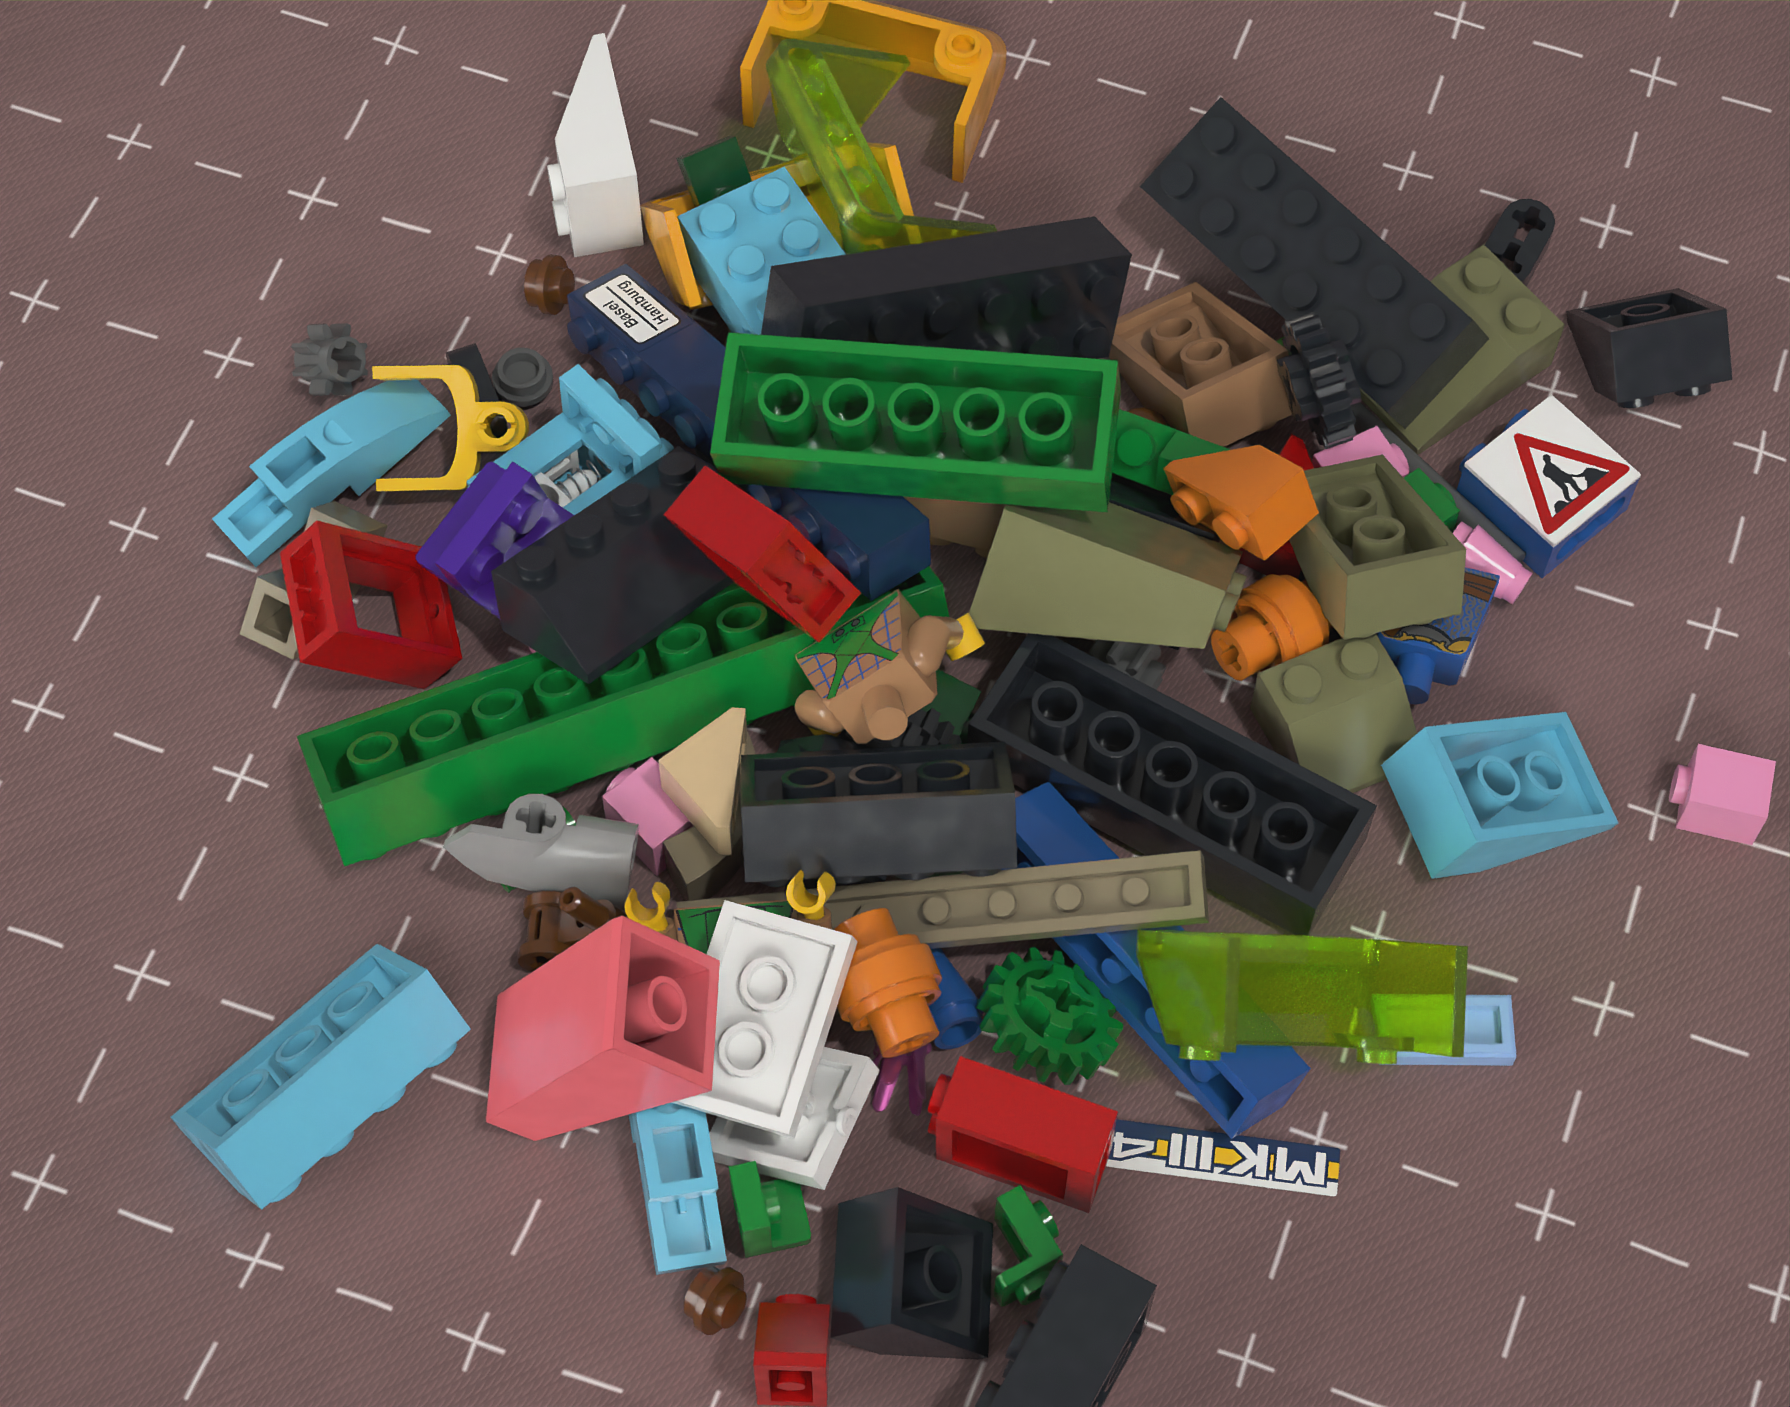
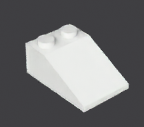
M605 33L592 36L555 137L558 163L547 165L554 200L552 205L558 236L570 234L574 257L644 245L637 173Z

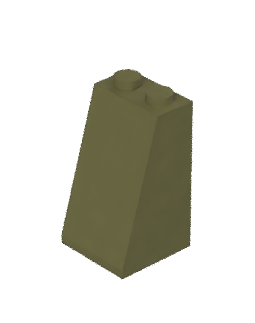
M1110 502L1108 512L1006 505L969 614L977 629L1205 649L1213 628L1222 632L1226 631L1247 578V576L1236 572L1243 551L1232 549L1224 544Z

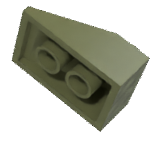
M1484 244L1439 273L1430 281L1470 316L1489 337L1484 346L1406 429L1360 388L1363 402L1393 433L1418 455L1552 364L1565 326Z
M1383 454L1304 471L1319 513L1292 536L1289 541L1310 591L1319 602L1324 616L1343 640L1366 638L1377 632L1413 624H1428L1435 619L1461 614L1466 548Z

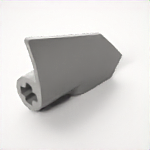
M527 794L517 798L510 804L505 814L502 829L471 824L445 839L443 848L464 866L487 881L533 892H564L569 887H577L595 900H608L625 911V902L629 895V886L637 849L639 824L579 815L576 826L567 825L566 813L558 801L543 794Z

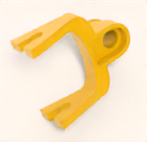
M372 366L373 379H380L382 381L442 379L452 393L458 427L455 458L449 472L445 476L440 478L376 479V491L467 489L466 481L479 472L481 452H508L528 436L529 422L524 411L517 405L508 402H479V393L475 379L471 372L463 366ZM501 414L511 424V428L507 429L504 436L497 438L492 434L490 425L493 418Z

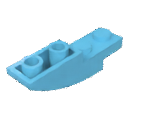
M418 380L386 381L362 391L308 421L251 464L249 467L258 476V479L214 516L212 520L250 562L257 567L307 523L311 508L331 502L348 486L360 496L376 482V479L383 476L451 415Z
M671 1102L629 1114L632 1141L636 1143L656 1275L725 1264L727 1259L716 1196L719 1187L706 1113Z

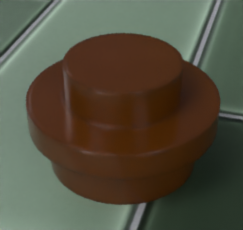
M550 254L545 256L543 260L534 259L529 264L525 274L524 293L526 301L531 307H538L543 314L557 315L563 309L564 304H568L567 294L574 291L575 278L573 271L568 268L562 256Z
M708 1266L695 1277L685 1296L684 1313L693 1319L694 1327L706 1335H713L722 1328H730L737 1322L747 1301L743 1275L731 1267H725L720 1270L715 1266Z

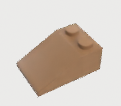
M1197 282L1118 317L1109 358L1110 360H1118L1120 374L1144 408L1155 410L1161 414L1171 428L1225 447L1254 432L1267 430L1274 426L1277 421L1292 415L1285 388L1277 368V359L1289 356L1288 350Z

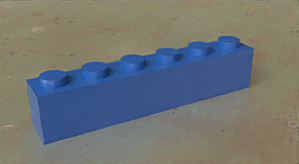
M1050 782L1015 798L1017 868L1119 859ZM1180 925L1052 937L1070 959L1080 966L1087 978L1095 983L1103 996L1110 1000L1120 1015L1231 1139L1282 1108L1311 1068L1295 1052L1292 1046L1284 1040L1252 1005L1249 999L1242 994Z

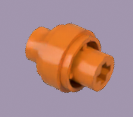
M1271 574L1242 589L1226 631L1214 630L1211 636V645L1222 669L1233 679L1242 681L1255 673L1262 672L1329 644V630L1334 627L1322 613L1321 606L1310 591L1306 579L1299 581L1289 575L1279 576Z
M878 908L860 913L834 928L835 931L852 935L858 941L837 1005L841 1019L850 1022L855 1031L872 1030L884 1058L909 1053L936 1039L940 1032L929 1005L941 996V990L938 985L942 981V975L930 946L921 943L915 934L899 935L887 908Z

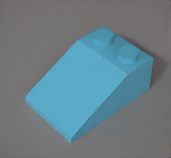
M1566 712L1427 726L1381 765L1432 879L1481 872L1610 830L1619 823Z

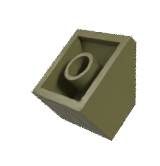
M1376 633L1366 638L1338 639L1259 672L1257 675L1250 709L1274 751L1352 793L1386 780L1387 777L1381 765L1417 734L1402 676Z

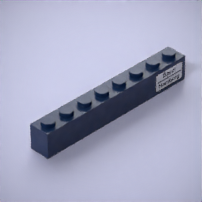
M624 264L567 294L571 321L567 324V329L575 347L582 354L589 353L603 365L610 378L616 384H624L636 394L651 415L655 417L661 416L677 431L686 446L691 449L697 448L713 462L710 451L726 347L628 264ZM738 484L753 498L788 520L870 601L931 565L929 518L903 496Z

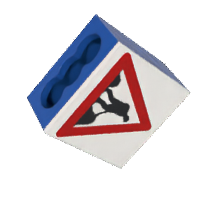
M1551 394L1531 411L1524 409L1516 414L1505 426L1502 434L1488 445L1481 443L1465 456L1459 465V471L1462 474L1457 491L1526 553L1523 562L1543 578L1628 509L1641 474Z

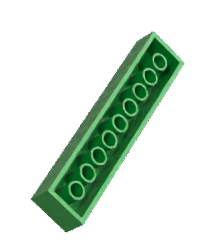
M928 566L872 601L861 593L828 633L897 589L920 618L928 615L949 617L943 584L931 567ZM734 582L590 684H587L543 655L535 652L298 735L297 739L345 867L362 860L377 859L392 849L423 838L438 837L448 832L451 828L481 817L502 814L508 810L512 802L521 796L563 792L574 784L609 771L627 769L637 761L675 749L732 707L746 708V724L749 725L757 718L790 706H795L796 699L804 691H816L796 661L795 654L810 646L816 640Z

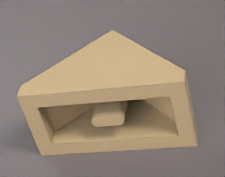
M732 707L658 760L662 790L720 855L732 856L741 789V755H745L747 744L746 708Z

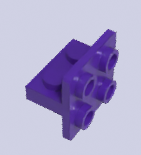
M512 461L506 470L494 462H488L418 551L416 560L423 568L500 619L491 571L574 515L550 500L533 474Z

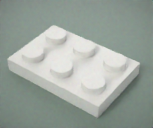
M724 900L707 951V955L720 960L712 1091L672 1103L795 1139L858 941L852 935Z

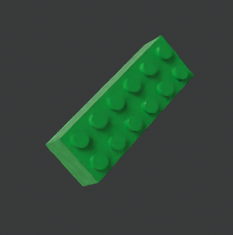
M728 332L710 454L718 474L731 483L1108 512L1121 396L1118 360Z

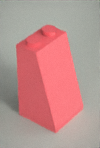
M620 916L610 920L498 994L486 1122L537 1141L712 1091L720 960L625 916Z

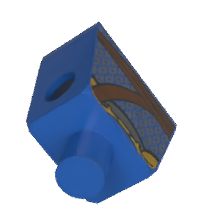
M1465 567L1461 614L1435 619L1428 624H1413L1376 633L1402 676L1409 704H1423L1427 702L1432 682L1448 686L1458 683L1488 615L1500 575Z

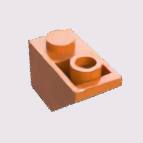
M1261 445L1173 460L1163 468L1174 493L1170 497L1171 503L1186 522L1192 525L1201 523L1216 532L1219 538L1230 548L1238 550L1242 547L1264 561L1319 513L1303 468Z

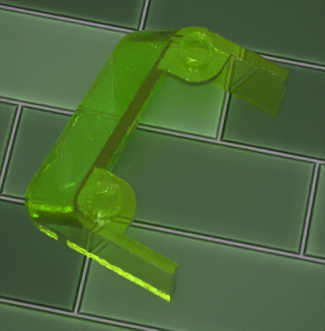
M784 39L766 62L776 125L781 139L786 144L826 227L845 254L997 231L994 224L904 215L860 128L909 67L910 62L906 55L797 39Z
M1137 929L1136 958L1165 1042L1166 1044L1180 1046L1179 1058L1219 1061L1221 1060V1052L1236 1053V1045L1357 1049V1062L1397 1064L1398 1051L1464 1057L1468 946L1339 936Z

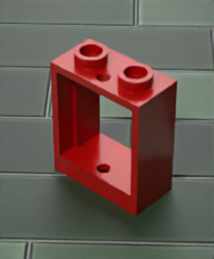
M706 465L663 514L733 582L818 643H820L861 594L788 520Z
M317 520L280 552L300 663L425 689L463 658L448 585L417 562L416 554L422 546ZM349 582L393 592L402 637L358 628Z
M960 1056L952 1077L941 1073L936 1082L928 1106V1113L932 1114L928 1133L936 1136V1159L1014 1187L1021 1185L1025 1191L1089 1213L1111 1154L1118 1111Z

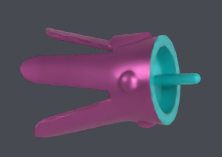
M875 1039L873 1063L877 1066L882 1058L872 1102L873 1109L876 1112H882L886 1109L902 1067L907 1066L909 1108L912 1114L916 1116L921 1114L923 1099H926L925 1057L931 1052L932 1046L930 1043L900 1056L884 1058Z

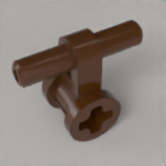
M569 887L564 892L540 891L531 893L524 899L523 915L529 920L527 942L519 947L518 964L523 969L533 972L610 920L620 916L627 917L625 911L605 899L595 900L577 887Z

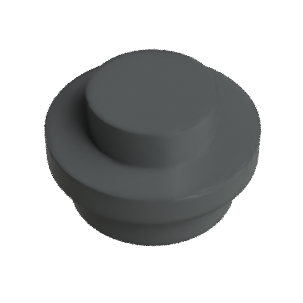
M523 347L515 348L506 352L499 359L493 370L492 381L495 392L501 400L519 407L537 404L547 397L553 386V372L549 362L535 350Z

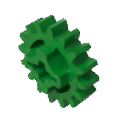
M1031 947L1023 959L1014 952H1011L1007 955L1001 966L995 965L982 986L984 992L977 1001L976 1007L987 1013L979 1025L981 1031L997 1033L999 1037L992 1047L995 1053L1011 1051L1016 1056L1012 1068L1020 1071L1027 1064L1036 1067L1037 1079L1043 1083L1051 1072H1057L1059 1079L1064 1085H1071L1078 1073L1087 1080L1092 1078L1100 1065L1105 1066L1119 1045L1115 1040L1123 1030V1023L1112 1018L1117 1011L1116 1007L1108 998L1101 996L1100 989L1093 981H1089L1084 976L1085 972L1078 964H1075L1073 968L1064 965L1063 954L1058 950H1055L1050 960H1044L1036 947Z

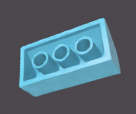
M376 944L171 1116V1119L232 1186L262 1210L270 1202L280 1201L290 1195L300 1184L301 1175L322 1157L334 1155L342 1150L353 1138L354 1130L373 1113L384 1111L398 1102L406 1091V1085L423 1070L437 1066L449 1058L457 1047V1041L469 1032L471 1028L426 968Z

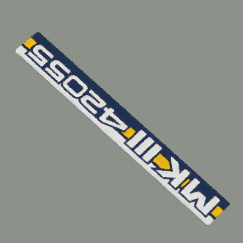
M1117 1119L1112 1150L1106 1167L1336 1196L1340 1149L1237 1135L1231 1139L1227 1133Z

